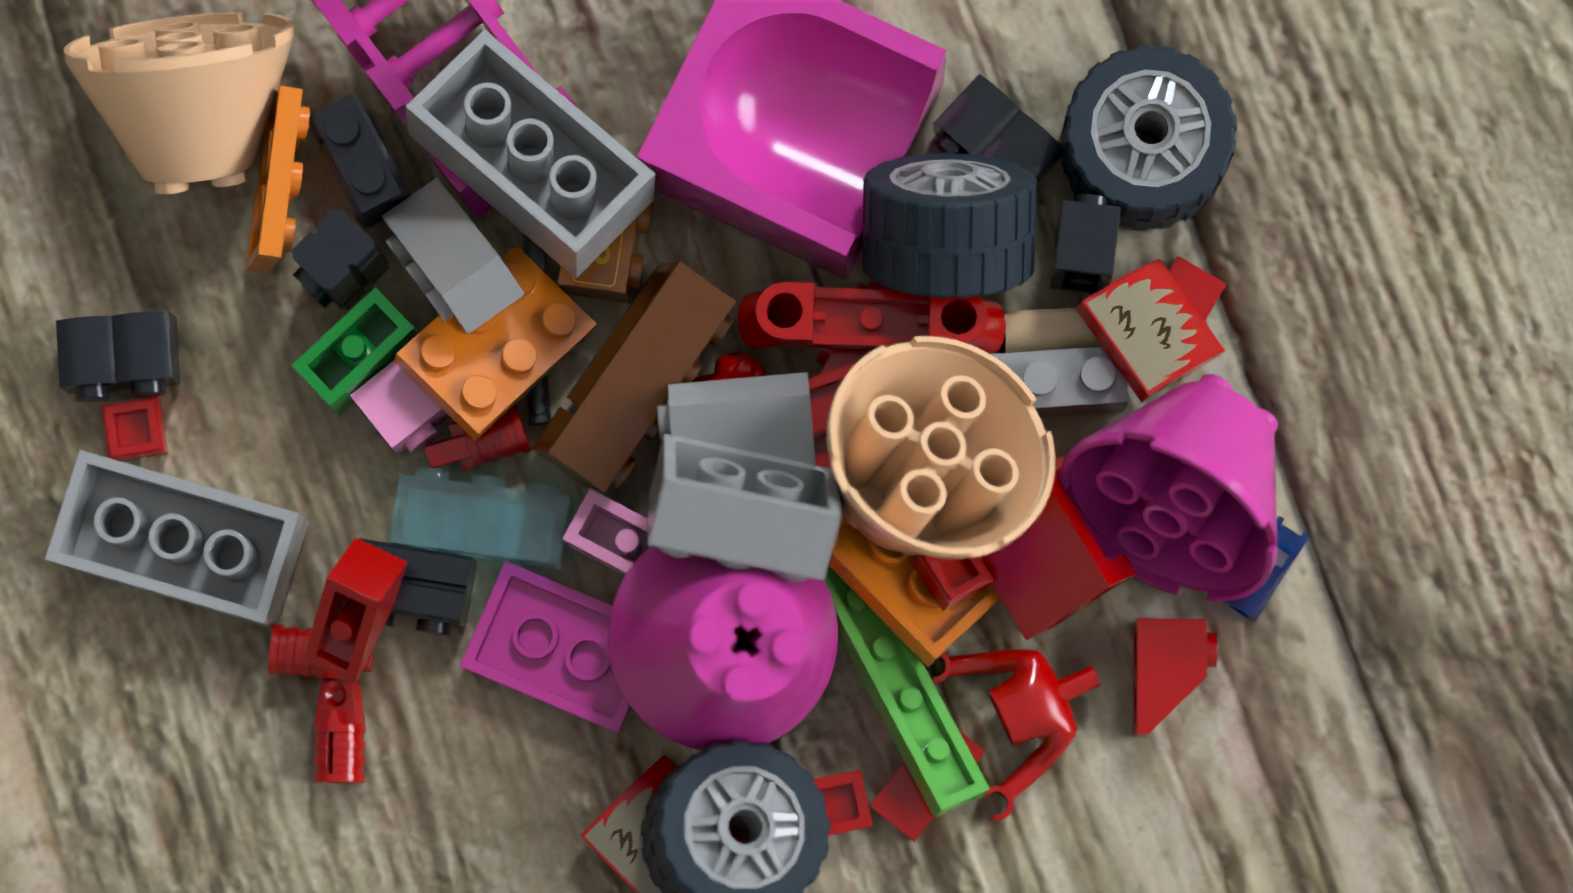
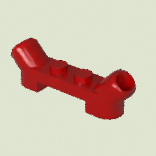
M807 282L775 283L763 291L747 294L740 302L737 316L738 330L742 340L750 348L755 349L784 346L875 350L883 345L886 348L896 344L911 342L914 337L931 336L957 340L979 348L988 354H994L1000 349L1004 341L1006 329L1005 313L1001 305L993 300L980 298L979 296L969 298H933L905 294L904 292L889 289L815 287V283Z

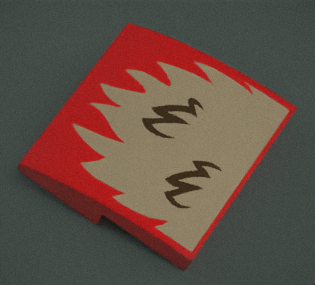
M1160 258L1099 290L1083 300L1076 308L1081 318L1141 403L1173 382L1181 381L1225 352V349Z
M665 755L643 773L580 834L589 846L635 893H663L658 886L655 887L649 876L650 871L647 863L643 860L641 826L642 821L646 817L647 809L645 808L650 797L657 792L661 781L677 768ZM728 823L731 837L739 843L741 841L739 830L734 825Z

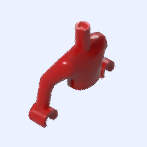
M1037 650L988 651L948 657L944 652L937 658L943 663L944 671L942 675L931 678L934 685L941 684L948 676L1014 672L1009 679L988 691L996 714L1012 746L1028 740L1044 738L1043 743L1000 786L989 787L990 790L983 797L979 798L980 800L989 794L995 793L1001 795L1005 800L1006 806L1003 813L994 815L988 819L989 821H1002L1009 816L1013 810V800L1037 781L1060 758L1076 737L1077 727L1069 700L1100 687L1098 676L1091 665L1058 679L1047 659Z

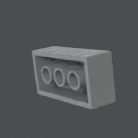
M485 29L405 106L408 135L576 279L654 201L655 173Z
M79 450L44 560L59 567L273 629L274 624L278 623L309 520L297 512Z

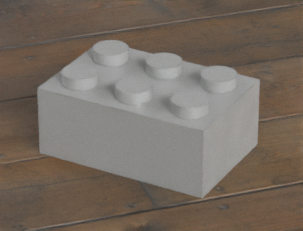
M663 435L648 496V545L658 546L662 552L676 557H688L692 554L716 558L722 565L734 569H747L750 566L774 570L777 575L792 581H804L808 577L824 581L841 519L837 479L833 469L678 436Z

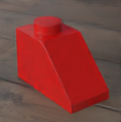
M355 538L326 577L303 660L352 683H356L396 602L407 561Z
M1137 618L1134 621L1133 737L1147 736L1207 677V667L1217 666V633H1207V619Z

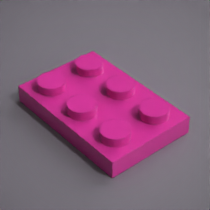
M505 561L460 667L620 734L631 708L616 682L610 663L608 636L613 606Z

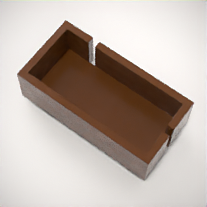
M681 261L659 263L566 398L578 406L574 413L571 414L562 407H559L531 449L586 488L605 492L610 484L615 488L619 487L635 465L636 460L630 455L643 437L648 441L651 440L659 431L658 406H664L668 401V385L693 382L701 368L696 359L708 342L715 346L726 334L734 320L728 313L736 301Z

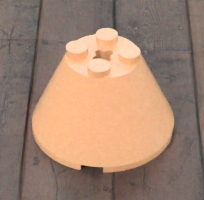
M224 12L154 19L109 28L110 40L93 45L90 44L89 36L80 37L67 44L63 51L65 62L140 177L145 181L154 183L155 193L174 194L189 189L188 182L211 180L212 185L216 187L234 186L246 181L245 170L252 167L255 163L275 94L278 90L294 39V26L290 18L265 13L263 14L264 24L243 23L242 12Z
M921 336L914 337L911 342L896 344L886 348L883 345L873 350L850 370L840 384L832 401L827 423L828 451L845 502V519L852 527L859 529L873 543L885 549L903 552L908 555L919 554L942 558H967L993 552L1011 543L1038 517L1053 485L1055 473L1054 442L1051 431L1045 432L1042 421L1033 406L1037 399L1026 384L1009 367L987 352L964 342L943 337Z

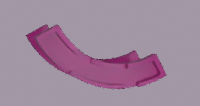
M311 0L319 12H322L336 31L338 38L406 127L405 106L414 98L407 89L408 86L415 82L412 76L481 24L494 38L537 73L497 19L504 12L496 0H465L468 4L466 8L400 58L393 55L387 60L384 59L369 37L377 32L374 27L408 0H370L361 8L355 4L349 10L342 0ZM559 86L556 90L577 107L562 86ZM426 150L436 163L438 169L477 219L493 208Z

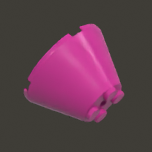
M1205 374L1199 382L1182 384L1088 436L1070 450L1060 468L1059 481L1105 557L1111 560L1125 554L1136 572L1133 577L1152 587L1177 595L1181 587L1209 592L1206 596L1207 601H1232L1249 596L1259 590L1269 578L1276 563L1277 519L1274 434L1278 428V422L1270 412L1256 407L1247 398L1233 391L1228 381L1220 376Z
M651 545L627 571L613 600L615 602L610 619L608 651L614 677L623 696L636 714L652 729L662 736L692 749L704 750L706 747L714 744H727L732 740H746L750 743L763 742L767 744L778 739L799 724L814 708L828 685L834 669L838 646V623L831 594L823 580L808 577L804 581H792L777 575L774 570L750 566L747 569H734L722 565L716 558L692 554L688 557H676L662 552L658 546ZM737 626L739 641L737 646L731 650L730 646L736 641L733 630Z

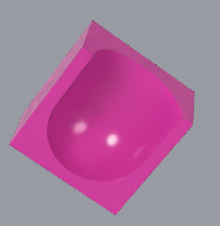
M715 0L637 155V159L655 173V191L847 281L863 249V178L869 170L882 162L904 156L908 157L944 83L947 50L840 0Z

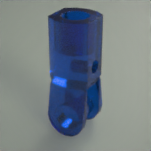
M1281 516L1276 518L1277 548L1288 554L1281 567L1275 564L1265 584L1251 595L1237 600L1223 601L1229 608L1253 622H1256L1309 537V534L1305 531L1300 536L1283 525L1284 518Z

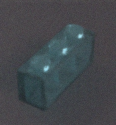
M416 467L415 476L399 474L390 543L471 556L476 559L499 562L507 561L514 564L565 570L568 546L563 541V537L572 522L574 502L570 496L561 495V486L542 482H528L527 491L505 488L506 479L479 474L472 475L471 483L449 481L450 472L427 467Z

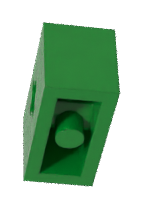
M375 287L291 366L341 416L355 403L350 395L393 362L396 353L410 342L418 332Z

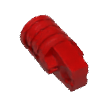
M517 404L510 408L476 441L456 422L448 424L452 437L427 444L424 447L431 469L460 461L463 472L484 467L485 463H493L504 457L509 458L520 452L523 454L531 452L528 436Z
M274 624L268 660V672L270 675L285 673L290 676L301 675L302 677L309 678L314 676L318 677V680H341L340 676L303 660L312 628L301 629L296 626L284 627V624ZM374 648L363 669L364 672H372Z
M345 680L321 682L314 722L315 741L313 750H315V757L313 758V766L315 768L313 783H365L364 750L366 749V742L364 741V734H366L361 684Z

